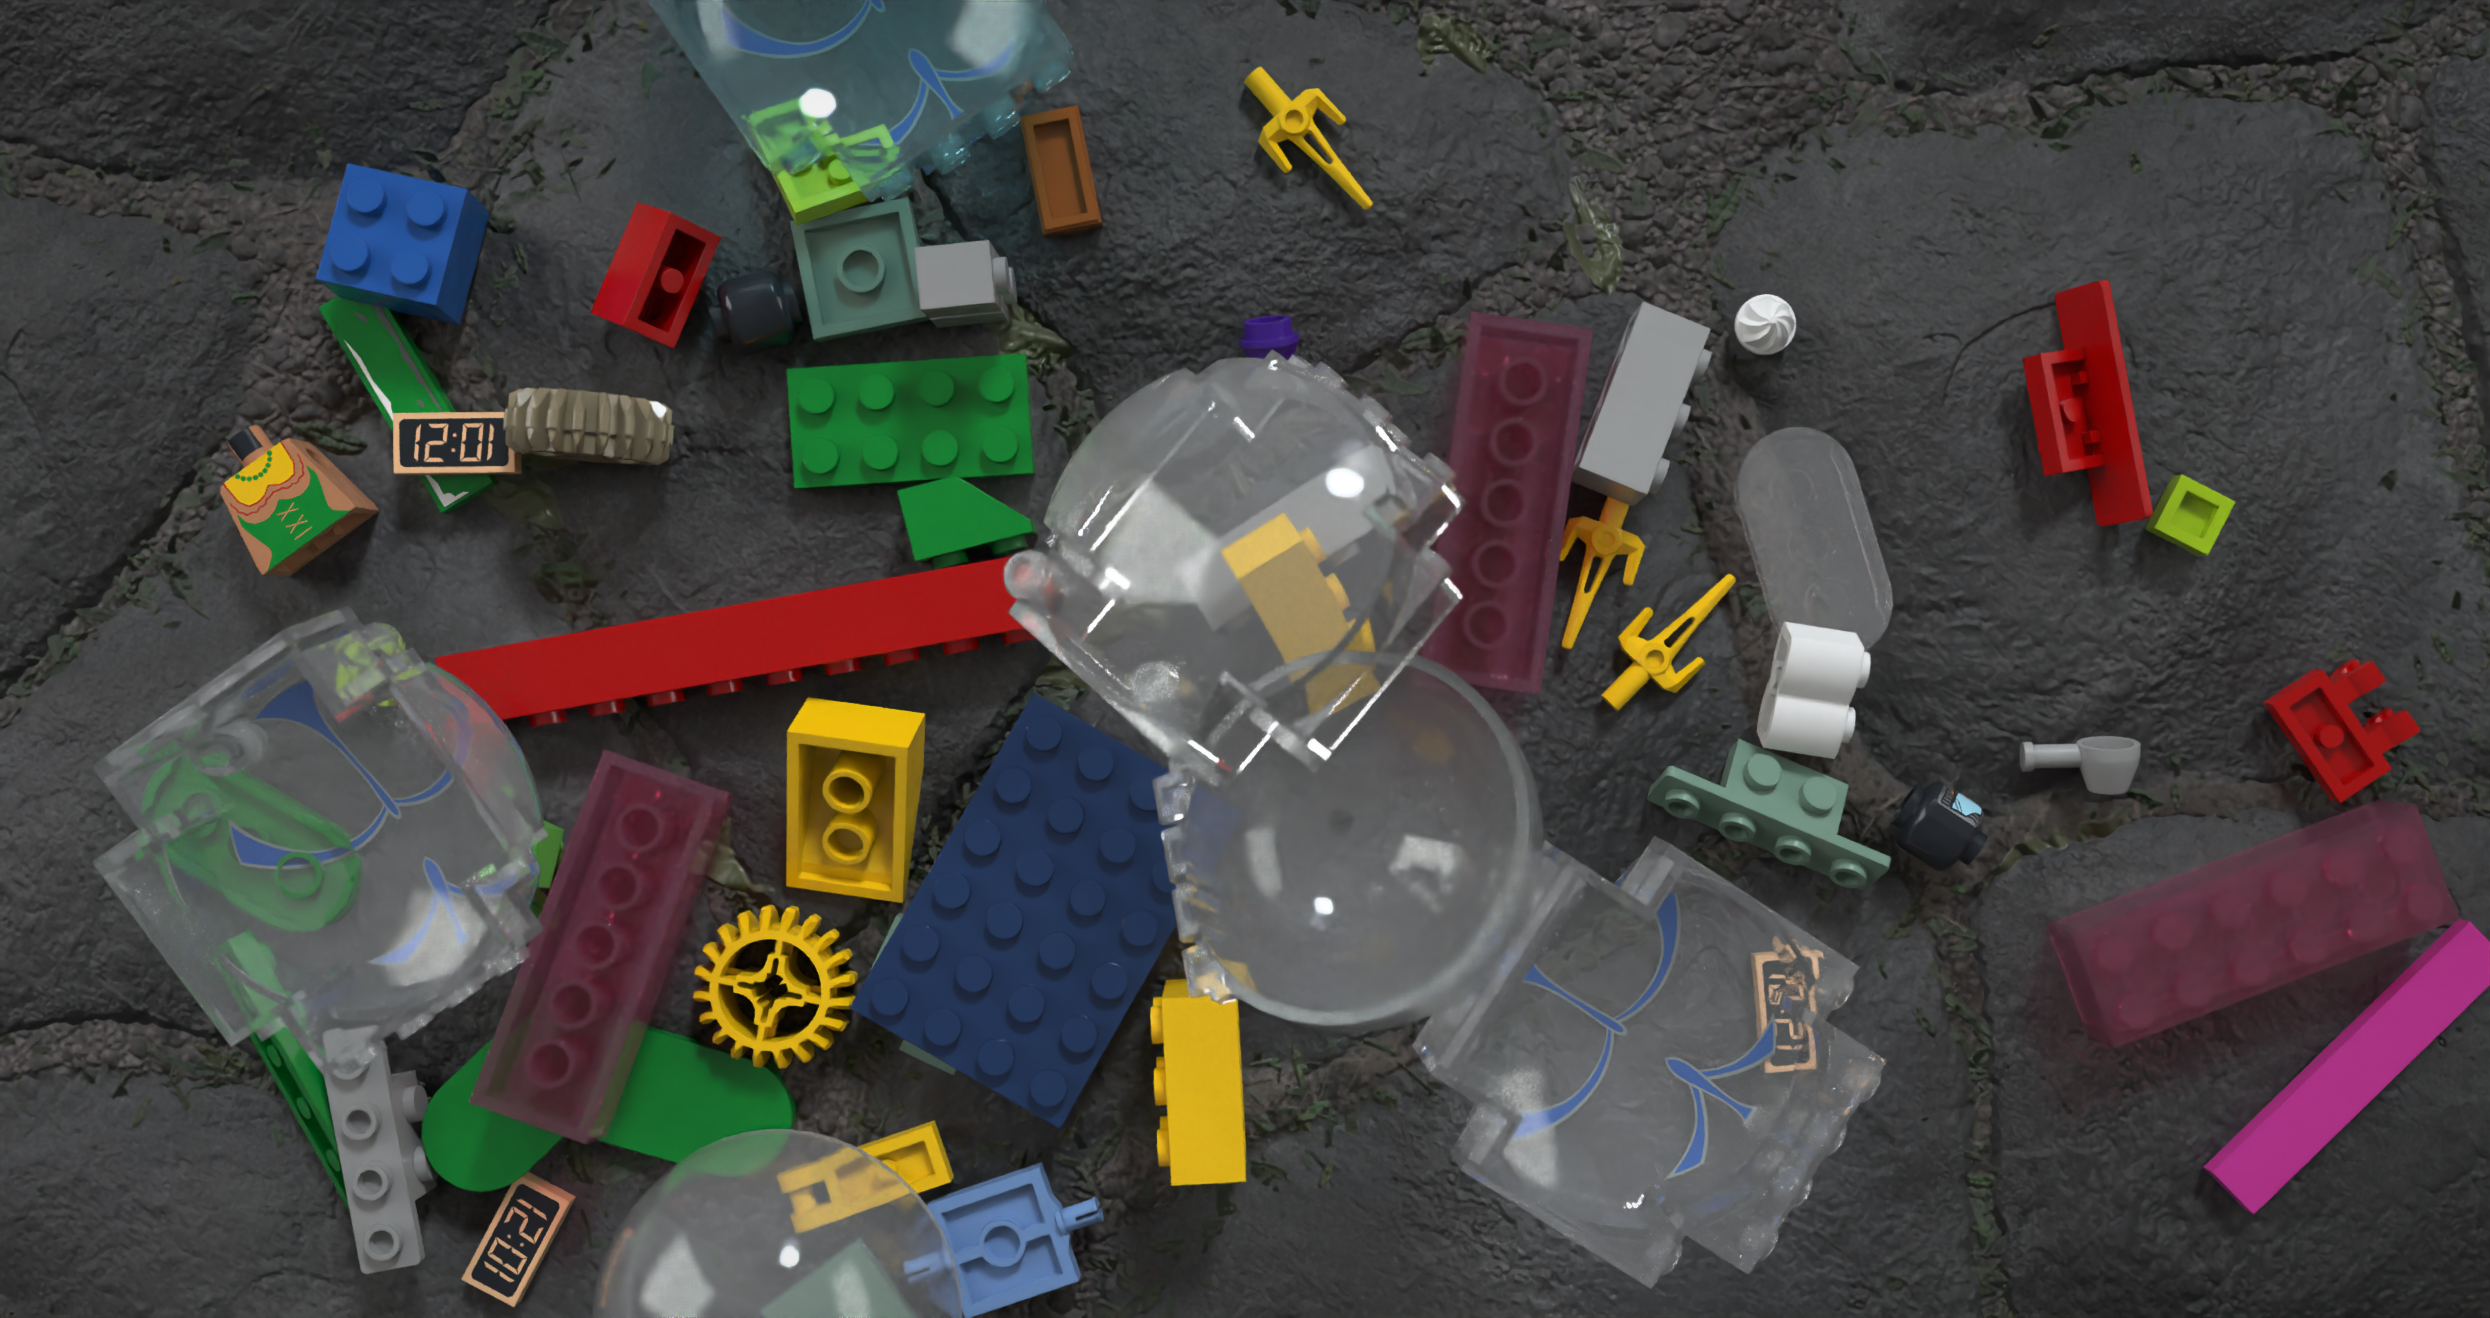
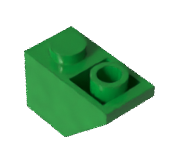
M958 476L897 490L914 559L920 563L932 562L934 570L969 563L967 552L990 547L992 556L1004 555L1027 548L1025 538L1038 535L1037 526L1034 521Z

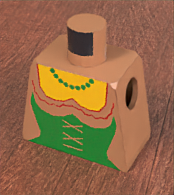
M259 425L243 429L228 441V447L244 469L222 484L220 494L262 575L290 577L379 512L376 505L321 451L309 442L287 438L274 446Z

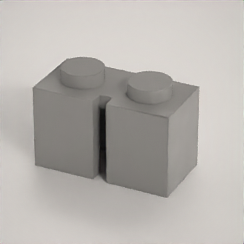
M989 240L914 248L920 310L938 328L1009 321L1007 304L1017 303L1013 267H1008L1006 257H999Z

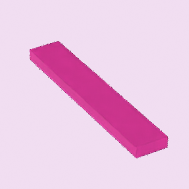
M2458 919L2204 1166L2206 1171L2246 1211L2254 1215L2490 986V942L2470 921Z

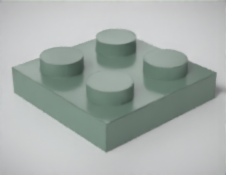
M908 197L842 210L796 226L794 220L790 221L813 339L815 341L823 342L930 320L920 310L914 251L915 247H920L912 203Z

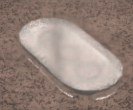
M1789 427L1770 433L1755 442L1742 460L1741 467L1738 468L1734 481V498L1773 626L1778 635L1784 622L1853 632L1858 635L1865 648V652L1881 638L1889 624L1893 609V594L1853 461L1838 441L1819 430L1807 427Z

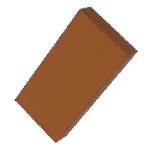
M1078 105L1019 117L1044 237L1048 238L1102 227L1103 224Z

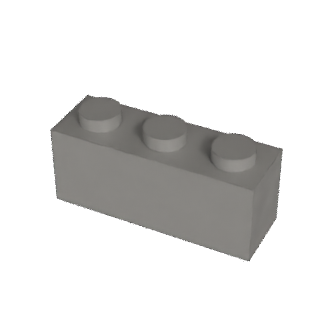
M1644 301L1628 321L1567 480L1633 507L1648 492L1656 494L1659 491L1670 464L1669 460L1662 458L1669 437L1675 440L1678 439L1691 410V406L1683 403L1690 383L1694 385L1700 383L1712 355L1711 351L1703 349L1710 333V328Z

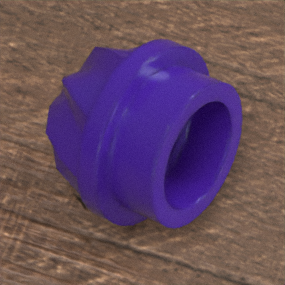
M1262 316L1243 322L1245 336L1239 338V345L1244 350L1250 366L1257 370L1274 374L1292 362L1297 342H1299V333L1292 331L1291 316Z

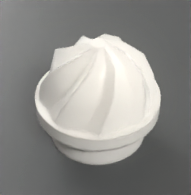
M1769 294L1758 295L1749 299L1741 306L1735 318V333L1739 342L1748 351L1758 355H1771L1784 349L1791 342L1796 330V318L1792 308L1780 297Z

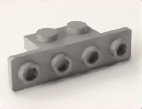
M379 1023L321 1034L317 1041L361 1271L364 1274L417 1265L424 1260L425 1251L415 1200L437 1187L436 1179L439 1175L429 1162L422 1142V1122L428 1106L426 1091L421 1085H418L415 1070L391 1075L383 1029Z

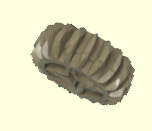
M525 388L510 393L508 407L504 409L503 429L506 430L505 443L513 451L521 452L522 454L574 461L650 466L659 465L669 459L670 446H672L674 441L675 426L672 425V410L665 404L658 401H649L645 398L584 390Z

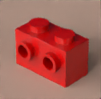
M637 202L590 313L674 349L721 237L672 212Z

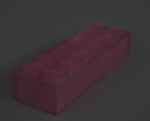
M1472 311L1465 320L1413 676L1540 694L1593 329Z
M603 750L469 1103L584 1144L606 1137L734 793L620 753Z
M2376 800L2046 924L2087 1035L2117 1048L2458 920L2459 917L2417 805Z

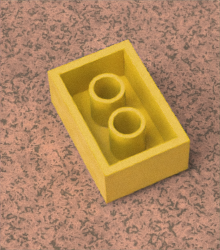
M1237 976L1166 980L1162 997H1153V1007H1151L1150 1012L1152 1044L1164 1043V1056L1157 1057L1156 1068H1154L1156 1106L1167 1105V1116H1160V1129L1157 1130L1159 1167H1170L1171 1186L1246 1182V1139Z

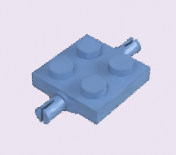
M1042 1162L931 1199L926 1207L936 1233L935 1252L904 1261L905 1275L909 1274L907 1282L910 1286H913L916 1283L943 1274L947 1282L956 1291L965 1318H971L1078 1282L1081 1272L1071 1247V1231L1104 1221L1102 1208H1098L1100 1205L1099 1200L1095 1196L1090 1200L1063 1208L1052 1192Z

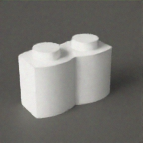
M1784 622L1777 640L1771 676L1763 695L1758 717L1757 733L1763 748L1835 759L1841 742L1849 743L1855 727V710L1853 707H1849V704L1854 696L1856 687L1864 688L1866 685L1871 664L1870 654L1864 652L1865 648L1856 633Z

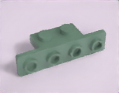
M1738 739L1729 749L1720 785L1675 766H1668L1650 787L1647 796L1650 802L1664 807L1669 814L1675 817L1698 821L1719 830L1724 837L1730 840L1748 842L1774 853L1778 859L1785 863L1803 865L1827 875L1833 882L1843 887L1866 890L1889 870L1891 862L1889 856L1837 835L1849 787L1848 784L1741 739Z

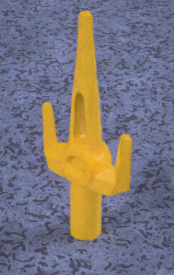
M1261 66L1249 74L1244 81L1245 85L1274 116L1262 128L1258 143L1284 173H1288L1292 169V165L1277 144L1289 139L1328 173L1364 210L1370 209L1373 202L1335 154L1312 119L1317 108L1338 125H1343L1346 122V117L1319 88L1306 89L1291 101ZM1307 134H1311L1331 159L1330 164L1326 163L1304 140Z
M1607 496L1599 521L1585 516L1568 520L1555 554L1556 560L1564 561L1577 536L1586 544L1580 578L1561 644L1563 648L1568 650L1572 649L1595 594L1613 558L1616 555H1628L1623 583L1631 586L1633 585L1645 549V545L1637 535L1621 529L1629 505ZM1593 558H1600L1601 563L1589 592L1585 593L1584 588Z
M1727 574L1684 614L1649 641L1637 637L1653 615V610L1645 607L1618 636L1621 650L1633 663L1606 689L1601 697L1618 712L1649 679L1654 681L1661 689L1677 693L1705 665V661L1697 657L1678 673H1675L1671 662L1700 623L1736 582L1735 577ZM1692 619V623L1673 645L1667 647L1664 641L1684 622Z

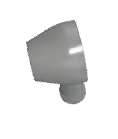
M2116 736L2086 737L2079 739L2076 744L2033 745L2032 742H2021L2019 751L2020 766L2023 772H2032L2034 768L2079 767L2088 791L2108 795L2122 794L2128 791L2138 768L2141 743L2134 739Z

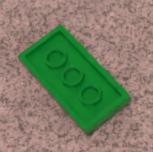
M1026 354L787 369L795 489L808 490L932 482L952 476H958L964 480L1035 475L1028 356Z

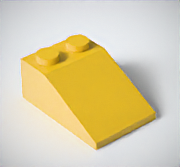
M811 697L806 699L787 730L786 886L898 903L904 902L907 892L924 767L925 713Z

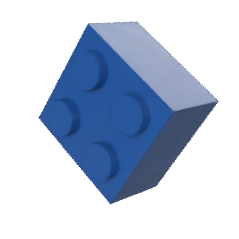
M348 163L316 280L343 299L460 325L490 212L468 189Z

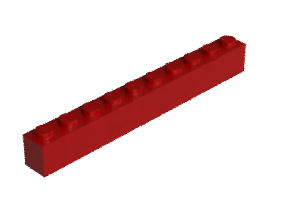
M1029 553L435 657L440 689L456 698L469 709L472 738L508 732L507 720L528 717L530 728L566 722L565 710L587 706L589 717L626 711L624 700L647 696L648 707L685 701L683 689L706 686L708 697L744 691L742 679L765 675L767 686L803 680L801 672L803 668L824 665L826 676L862 670L860 659L883 655L885 666L921 660L919 648L942 644L944 655L980 649L978 638L1002 634L1003 645L1039 639L1037 628L1050 626L1051 620L1040 557L1038 554ZM444 708L447 729H452L450 720Z

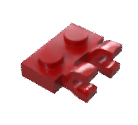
M2351 659L2336 669L2330 675V678L2324 670L2312 669L2263 702L2331 801L2343 802L2392 770L2382 754L2421 731L2408 711L2405 710L2395 714L2391 708H2384L2368 719L2364 726L2361 725L2348 704L2386 682V679L2373 661H2366L2360 664L2357 659Z

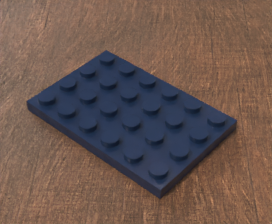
M1033 693L849 1008L1060 1129L1241 812Z

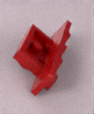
M2107 280L2095 281L2058 292L2055 295V303L2064 350L2022 358L2044 477L2087 469L2096 520L2099 526L2151 518L2153 509L2110 283Z

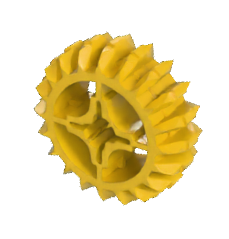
M766 905L761 908L759 921L749 910L737 916L739 929L729 923L722 925L718 928L717 932L723 944L711 941L702 950L705 956L715 964H701L695 968V976L710 982V985L694 991L693 999L699 1002L710 1001L712 1007L699 1016V1022L709 1024L714 1020L718 1021L722 1028L714 1033L712 1037L713 1043L720 1044L729 1037L733 1038L736 1042L731 1049L730 1055L732 1058L739 1059L749 1048H752V1061L755 1067L764 1066L770 1057L771 1051L775 1063L780 1069L786 1068L791 1064L793 1052L798 1059L806 1063L815 1055L813 1043L817 1047L827 1050L835 1042L829 1029L843 1031L849 1024L847 1017L838 1009H851L849 1007L856 996L842 991L841 987H847L858 981V973L854 971L840 972L839 965L852 958V951L850 949H842L836 954L833 953L829 945L839 938L840 933L834 928L822 937L817 935L815 932L821 924V917L817 914L811 915L802 926L798 925L800 912L797 906L786 908L781 922L774 905ZM766 939L776 940L774 951L768 954L764 967L750 966L745 970L734 968L738 957L750 943ZM794 946L802 950L813 962L819 974L821 986L818 985V980L804 976L797 965L798 950ZM775 974L783 978L779 985L786 983L788 991L777 999L769 993L773 988L766 989L765 981ZM734 993L746 996L752 1002L755 1009L754 1023L741 1011ZM807 1003L819 1005L816 1015L809 1025L794 1031L777 1032L778 1022L784 1018L787 1006L803 1007Z

